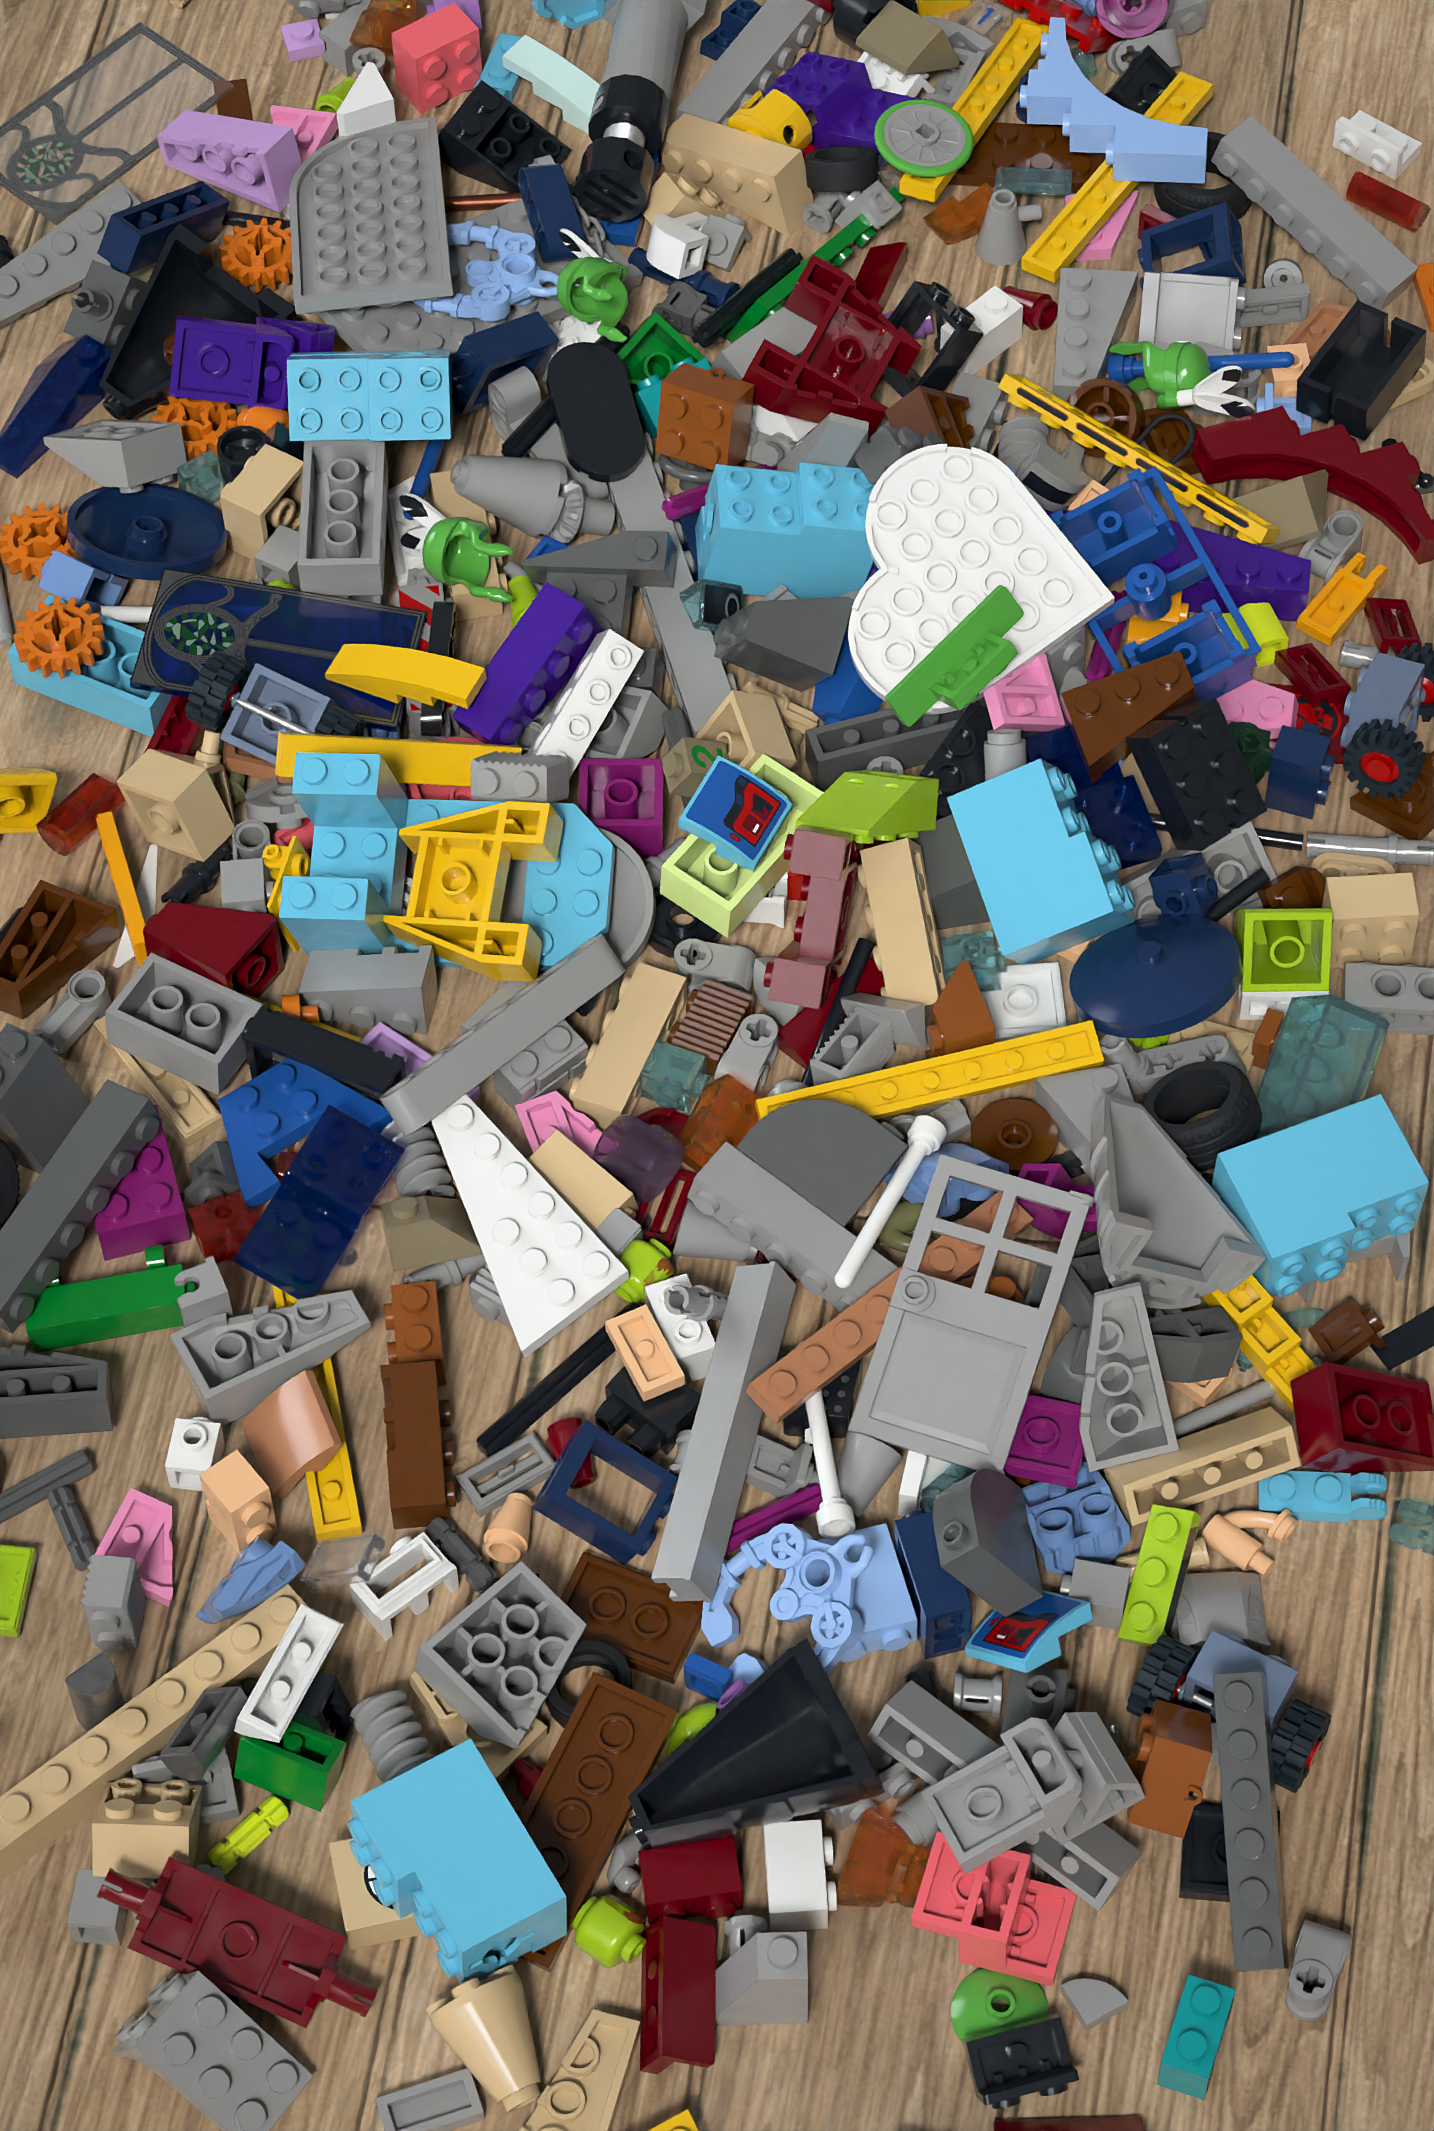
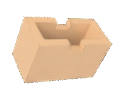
M237 1449L199 1475L203 1493L208 1498L205 1503L209 1518L239 1555L258 1536L267 1542L270 1541L273 1534L278 1531L270 1489Z

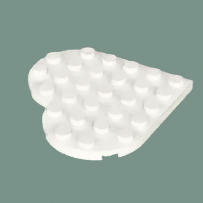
M947 444L926 446L906 454L893 463L879 478L869 497L865 522L866 539L871 557L879 570L864 584L853 603L848 629L850 654L861 679L872 692L885 701V696L998 585H1002L1009 590L1024 612L1023 617L1002 637L1012 643L1018 654L1008 663L1007 668L1001 674L995 676L979 692L977 698L971 702L975 703L984 697L983 691L1020 665L1030 664L1037 656L1047 652L1114 604L1115 597L1020 480L1003 462L993 455L974 447L965 449L947 447ZM938 700L924 714H942L953 712L957 709Z

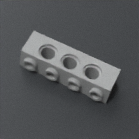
M1346 962L1341 987V1029L1434 1035V999L1426 998H1434V968L1418 967L1411 964L1394 966L1379 965L1372 962Z

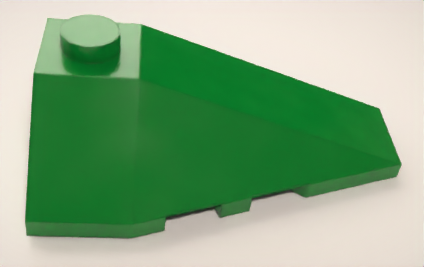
M656 311L638 326L630 335L625 345L616 353L624 364L632 395L640 391L637 386L639 382L657 373L662 380L673 372L671 366L691 356L695 363L705 358Z

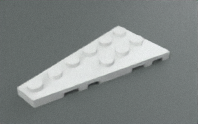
M465 1094L434 1117L431 1123L525 1359L630 1277L624 1265L468 1095Z

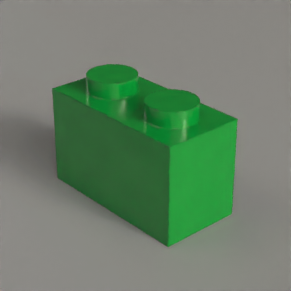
M292 1720L279 1743L242 1735L239 1742L234 1778L321 1812L339 1781L346 1742Z

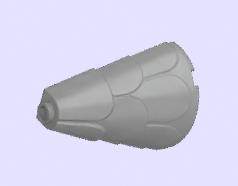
M1104 1095L1091 1116L1090 1173L1094 1181V1202L1096 1203L1097 1235L1101 1261L1113 1288L1140 1282L1146 1307L1179 1309L1201 1304V1296L1210 1294L1218 1289L1221 1290L1222 1294H1225L1244 1282L1266 1259L1257 1241L1220 1200V1196L1190 1164L1186 1159V1154L1141 1104Z

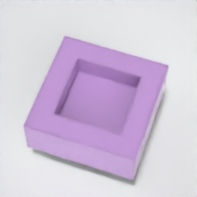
M317 19L281 26L282 38L290 62L321 56L325 51L324 41L319 38L320 28Z

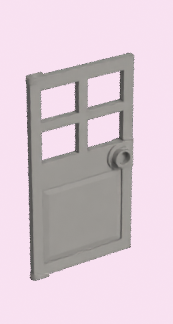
M940 1154L848 1431L864 1434L881 1442L970 1470L978 1471L982 1468H989L1005 1474L1004 1468L1089 1209L1093 1206L1094 1198L1085 1193L1082 1194L1072 1190L1069 1193ZM950 1178L1003 1193L990 1233L937 1218ZM1017 1198L1070 1213L1057 1254L1004 1238ZM932 1232L985 1248L972 1288L919 1272ZM999 1252L1052 1268L1039 1309L986 1293Z

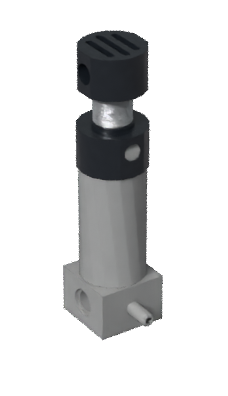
M707 0L606 1L602 19L614 25L600 86L595 95L588 124L589 138L592 143L587 146L583 154L575 186L576 198L581 207L603 221L623 222L632 220L642 213L647 204L654 174V162L651 157L657 154L663 143L669 116V103L685 33L704 14Z

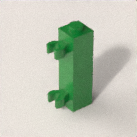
M163 1245L145 1247L148 1270L63 1285L62 1275H59L58 1272L55 1280L45 1287L34 1303L30 1316L25 1320L26 1331L36 1353L184 1326L177 1298L187 1292L196 1291V1282L190 1281L183 1286L175 1285V1277L184 1269L182 1264L168 1266L167 1256H164Z

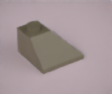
M420 1196L414 1198L401 1197L393 1202L380 1204L383 1229L394 1272L481 1255V1248L462 1200Z

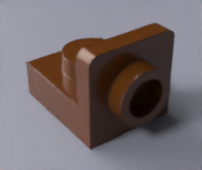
M1295 866L1271 880L1259 889L1257 893L1264 909L1322 908L1326 878L1316 868Z
M1352 1298L1308 1329L1329 1363L1343 1365L1372 1343L1379 1349L1387 1345L1380 1334L1385 1325L1371 1306L1363 1309Z

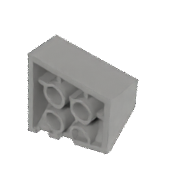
M520 1561L419 1647L415 1672L480 1736L518 1749L584 1633L587 1624Z

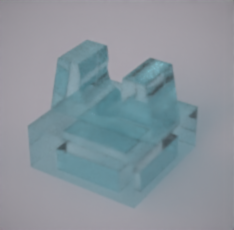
M212 450L177 467L179 489L198 495L211 504L220 500V494L216 490L220 488L219 482H221L220 465Z

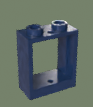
M1227 202L1141 231L1142 248L1138 249V258L1144 272L1145 270L1162 272V257L1215 239L1216 257L1174 271L1173 273L1238 277V285L1246 283L1241 225ZM1144 277L1140 278V286H1141L1142 292H1143Z
M538 311L464 337L451 362L452 403L461 415L488 406V385L522 366L527 367L538 382L560 341Z
M585 1420L571 1434L531 1508L625 1565L636 1554L643 1557L651 1547L657 1535L651 1529L658 1517L664 1519L670 1511L674 1496L671 1492L679 1477ZM589 1452L653 1491L631 1535L566 1495Z
M918 1510L910 1512L902 1519L895 1520L894 1549L917 1617V1637L926 1660L965 1650V1646L970 1640L972 1606L965 1585L941 1567L934 1532L933 1511Z

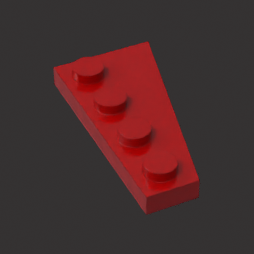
M999 0L1014 10L1023 11L1025 8L1028 9V19L1037 24L1049 26L1050 17L1065 18L1066 40L1071 38L1080 41L1078 49L1087 54L1107 50L1112 44L1122 41L1121 37L1115 36L1103 27L1098 16L1091 17L1082 13L1083 7L1067 0L1062 2L1058 0Z

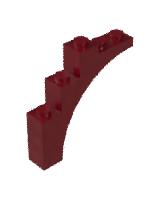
M1283 406L1196 430L1191 457L1207 485L1234 479L1268 478L1287 481L1325 469L1329 474L1327 491L1358 505L1380 520L1404 543L1419 565L1433 561L1434 519L1431 520L1424 507L1420 492L1415 489L1420 476L1418 460L1414 455H1410L1403 441L1360 453L1356 439L1350 437L1343 424L1300 435L1296 421L1290 419Z

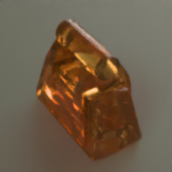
M371 0L367 9L362 11L349 39L350 43L362 48H377L385 55L394 57L391 33L418 20L417 1ZM391 6L398 7L395 13L391 12Z
M870 1809L865 1810L838 1881L836 1891L837 1905L881 1907L884 1903H899L904 1907L913 1908L930 1852L916 1848L906 1841L905 1835L901 1830ZM897 1865L908 1867L902 1883L893 1878Z

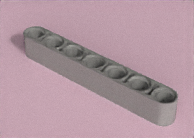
M602 934L589 939L387 1090L380 1097V1101L403 1135L416 1131L625 972L623 965Z

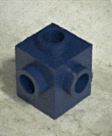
M1201 852L1164 859L1148 878L1153 889L1155 905L1161 909L1162 914H1170L1172 916L1190 914L1206 917L1207 911L1219 898L1216 880L1213 875L1209 874Z

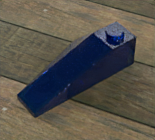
M85 334L62 343L36 366L0 431L1 470L18 479L50 449L45 446L43 437L72 429L104 399L99 384L113 350Z

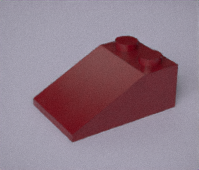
M1328 1362L1290 1381L1302 1467L1334 1473L1434 1471V1414L1429 1383Z

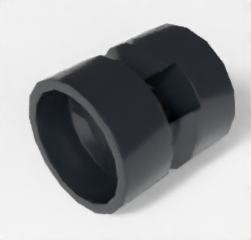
M241 425L230 428L220 436L217 442V454L221 467L223 487L227 483L233 482L243 470L246 461L251 456H255L264 446L266 435L261 430L252 426Z

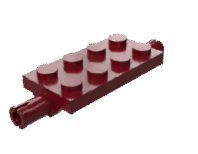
M170 1856L157 1883L152 1882L150 1887L114 1871L115 1869L113 1868L109 1869L104 1881L122 1888V1891L119 1892L102 1884L97 1898H103L137 1914L135 1919L139 1920L127 1948L186 1975L199 1970L218 1989L304 2028L307 2027L318 2002L324 2003L325 1999L354 2011L364 2018L366 2017L371 2007L370 2004L354 1998L353 1995L357 1994L373 2001L378 1988L371 1987L338 1972L339 1966L336 1965V1962L347 1936Z

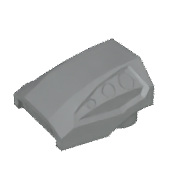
M1236 1571L1186 1574L1171 1631L1172 1639L1197 1650L1199 1654L1213 1630L1221 1635L1229 1634L1243 1640L1249 1648L1257 1652L1259 1651L1263 1655H1269L1270 1642L1268 1641L1259 1575L1257 1573Z

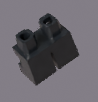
M624 1366L605 1386L606 1400L595 1413V1423L598 1428L611 1436H614L627 1424L635 1430L626 1439L627 1446L648 1459L659 1450L668 1455L676 1444L678 1433L688 1429L692 1430L701 1395L685 1384L652 1399L643 1401Z

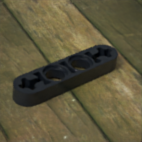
M434 601L428 653L453 658L457 623L456 602ZM437 699L434 706L421 704L422 736H444L448 702Z

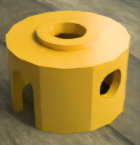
M772 89L757 104V101L763 95L758 90L726 123L728 127L806 150L812 142V128L808 117L795 101L776 89ZM786 126H790L793 129V139L789 144L783 137V130Z

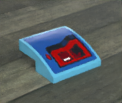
M718 755L679 817L678 828L715 844L716 855L754 872L792 810L793 804L756 775Z
M1043 1590L1044 1597L1007 1617L994 1610L982 1622L966 1644V1656L1028 1673L1062 1655L1058 1637L1093 1620L1090 1602Z

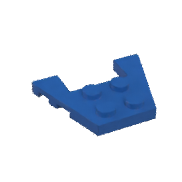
M288 1058L218 1100L242 1198L249 1212L283 1192L280 1181L264 1162L270 1157L337 1117L341 1118L361 1144L381 1133L393 1121L385 1107L322 1072Z

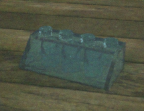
M1332 995L1292 997L1256 1095L1262 1111V1125L1254 1140L1363 1101L1390 1025L1387 1019Z

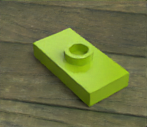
M0 1544V1636L19 1638L37 1557L35 1548Z

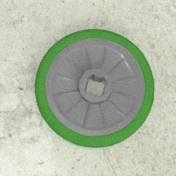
M908 100L895 104L879 117L874 131L875 144L882 157L896 169L919 177H940L958 170L968 161L974 145L972 131L964 118L950 107L929 100Z

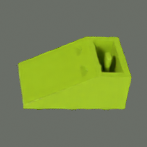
M874 770L847 771L796 820L795 827L804 824L853 833V840L856 843L863 844L874 843V840L896 841V837L919 838V831L936 829L939 779Z

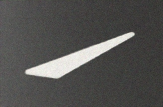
M152 844L149 847L136 889L145 924L155 914L158 853L156 844ZM126 925L113 963L115 968L121 967L134 957Z

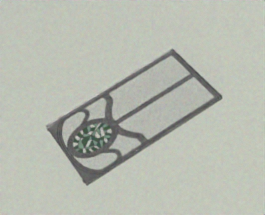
M139 22L0 126V186L43 215L50 222L58 225L158 149L160 146L157 136L184 110L205 113L232 92L234 86L142 22Z

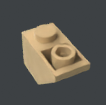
M664 172L651 187L642 215L653 225L654 217L659 213L677 218L697 211L708 218L710 214L723 218L725 212L719 206L721 202L720 197L709 187L703 186L700 189L684 175L677 178Z

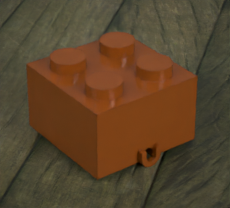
M682 363L661 381L655 452L711 470L715 469L716 464L728 466L739 464L747 456L754 384L725 376V371L721 368L706 370Z
M1155 1698L1151 1713L1143 1712L1137 1726L1135 1740L1139 1741L1136 1756L1128 1755L1126 1759L1146 1797L1127 1808L1128 1822L1184 1839L1194 1806L1203 1800V1792L1200 1788L1213 1753L1211 1715ZM1194 1792L1198 1794L1197 1798L1192 1795Z

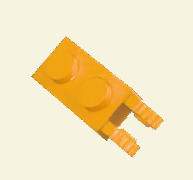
M1359 552L1356 553L1344 568L1340 567L1299 615L1296 629L1331 647L1365 606L1366 599L1372 597L1382 583H1384L1389 568L1378 564L1366 579H1363L1358 575L1363 571L1367 557Z

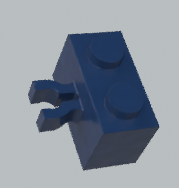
M1304 722L1303 728L1300 730L1282 725L1270 761L1265 797L1267 808L1313 820L1317 805H1326L1332 783L1329 779L1333 771L1335 756L1329 755L1331 738L1319 735L1320 726Z

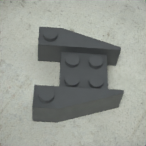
M625 531L525 559L522 566L532 583H550L585 604L604 631L611 629L627 640L633 586L673 588L677 549L669 532ZM639 647L644 652L626 681L625 686L652 691L661 700L665 664L656 648Z
M1097 1234L1078 1243L1059 1301L1082 1332L1069 1369L1072 1374L1085 1375L1094 1293L1113 1288L1103 1269ZM1037 1264L1024 1305L1040 1307L1052 1268ZM1221 1306L1182 1312L1180 1308L1155 1309L1146 1307L1163 1381L1193 1383L1227 1377L1229 1375L1243 1336Z

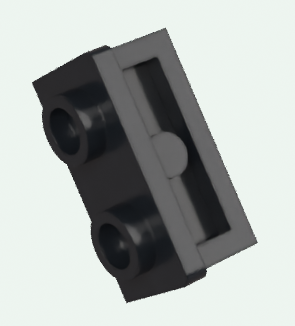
M1057 2013L963 2039L976 2097L984 2105L991 2104L993 2109L1012 2107L1021 2102L1020 2096L1038 2091L1040 2096L1062 2093L1068 2090L1067 2083L1079 2080L1078 2071L1071 2063L1061 2017Z

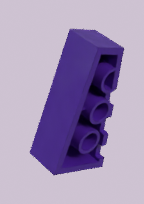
M1170 520V524L1177 538L1178 549L1150 563L1161 568L1165 575L1198 558L1181 526L1173 520ZM1191 526L1237 608L1247 603H1270L1278 620L1297 622L1299 615L1307 607L1311 560ZM1209 576L1182 590L1181 603H1189L1188 612L1201 613L1203 611L1202 605L1215 599L1222 613H1230Z
M546 582L486 666L487 679L470 707L466 709L458 706L451 717L464 732L484 744H514L524 729L573 676L595 636L603 632L604 629L585 604Z

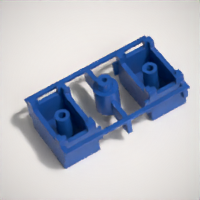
M1156 466L1143 473L1140 468L1128 473V481L1066 514H1063L1060 509L1049 515L1051 520L1105 586L1126 576L1125 588L1127 596L1114 602V604L1087 622L1092 636H1095L1115 673L1124 671L1103 632L1134 615L1146 621L1161 619L1171 608L1172 595L1209 576L1247 641L1249 648L1244 650L1239 640H1236L1216 600L1212 599L1202 605L1203 611L1165 632L1140 645L1133 641L1121 647L1124 659L1128 667L1132 668L1180 650L1195 686V698L1217 699L1252 680L1250 670L1257 667L1255 655L1262 650ZM1154 481L1198 556L1197 559L1167 575L1164 574L1161 568L1150 563L1178 549V542L1169 518L1163 508L1161 509L1152 493L1156 490Z

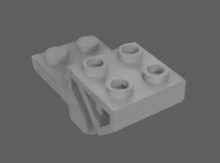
M1065 1712L1054 1730H1052L1046 1719L1031 1717L1000 1735L1005 1744L1004 1746L920 1792L965 1874L1051 1827L1060 1845L1146 1798L1139 1782L1097 1712Z

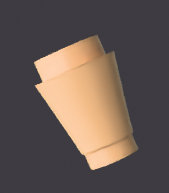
M521 1493L509 1494L484 1534L485 1551L496 1561L515 1563L528 1550L531 1506L533 1502L526 1495Z

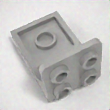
M199 1970L187 1975H180L178 1973L171 1980L167 1977L163 1978L147 1996L146 1999L151 2005L139 2018L136 2015L131 2016L118 2030L115 2038L120 2042L112 2051L119 2059L131 2058L155 2072L220 2131H269L313 2077L303 2065Z

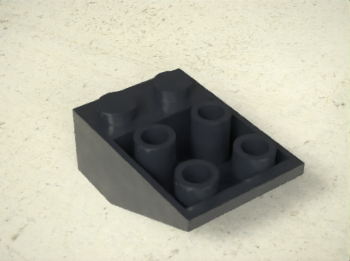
M482 79L438 135L440 158L443 162L461 175L507 193H520L518 175L521 167H528V165L534 163V159L551 155L555 164H561L571 151L569 147Z

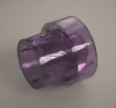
M622 1114L609 1124L599 1138L593 1158L596 1163L631 1191L636 1201L645 1204L660 1195L672 1181L682 1163L685 1145L680 1139L659 1125L653 1124L650 1126L635 1116L631 1117L628 1114Z

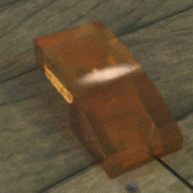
M985 183L960 202L952 196L923 217V220L946 245L971 238L979 234L990 199L995 191Z

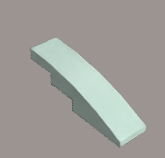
M524 35L502 56L503 67L532 82L533 94L561 108L565 122L589 134L588 124L595 95L600 85L556 52Z

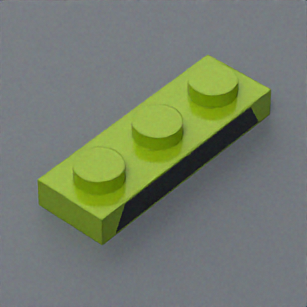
M1152 1504L1117 1637L1123 1642L1152 1648L1162 1634L1170 1637L1201 1516L1195 1511Z

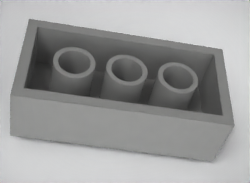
M370 439L304 441L297 562L301 591L329 596L383 595L389 475L385 441H370Z

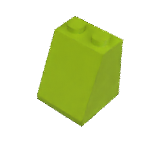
M1332 908L1234 910L1233 936L1238 943L1243 963V974L1240 982L1242 992L1329 991Z

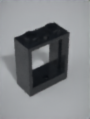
M914 281L888 318L897 329L902 326L913 336L933 307L955 329L922 377L912 367L907 375H904L890 366H886L882 377L902 398L919 385L944 391L984 335L973 323L976 320L975 317L965 308L956 306L950 300L952 296L950 291L937 282H932L930 285Z

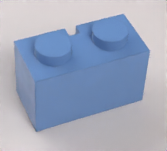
M54 550L51 557L45 561L42 567V578L38 587L66 601L76 598L77 606L81 607L88 603L92 611L98 612L100 606H118L129 580L101 570L83 559Z

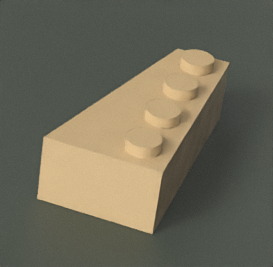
M687 113L681 115L665 131L660 150L664 167L669 172L679 177L682 175L686 176L700 189L703 186L709 187L722 201L788 237L804 223L802 210L807 204L813 203L814 199L812 190L807 187L806 167L802 150Z

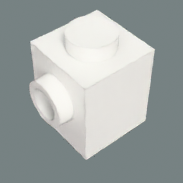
M193 1417L190 1420L175 1419L165 1463L170 1488L203 1491L199 1475L223 1458L225 1441L221 1423H214L210 1419L203 1417Z

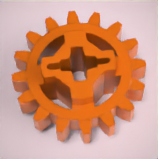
M262 218L260 225H254L250 219L247 220V227L244 229L237 225L233 227L234 236H223L224 245L219 246L221 268L235 280H239L246 288L251 284L254 285L256 292H260L263 285H268L271 290H276V282L281 281L286 285L290 283L289 274L293 275L290 227L283 230L282 221L278 220L273 225H268L267 218Z
M168 396L169 406H157L158 416H153L152 421L180 423L188 465H192L195 458H201L204 464H208L209 455L213 454L218 457V439L225 431L237 427L236 411L231 409L230 403L191 398L176 399L173 396Z
M40 503L38 511L33 512L28 506L23 507L24 515L20 517L12 513L9 515L11 525L2 524L0 526L2 536H0L1 561L3 565L8 564L12 575L21 571L25 581L29 580L32 575H37L40 582L42 567L45 561L51 557L54 550L82 559L71 548L68 540L65 543L68 512L62 515L60 505L56 504L49 511L46 510L44 503Z
M54 597L53 605L47 606L41 600L38 602L39 610L37 612L26 609L24 611L26 621L16 622L18 633L13 634L19 660L21 663L27 662L30 672L41 668L44 678H48L52 671H56L60 679H65L66 671L71 669L75 674L79 675L81 674L80 665L84 663L92 667L95 665L93 654L102 655L103 653L101 642L105 641V634L101 625L100 615L98 613L92 614L88 603L78 608L76 598H71L67 604H61L60 598Z

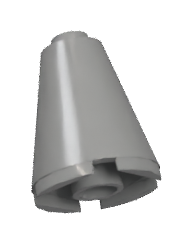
M465 455L461 461L457 460L450 476L451 483L454 484L457 494L534 538H540L539 533L547 535L556 524L565 500L564 497L558 496L560 483L567 485L568 478L564 464L554 459Z

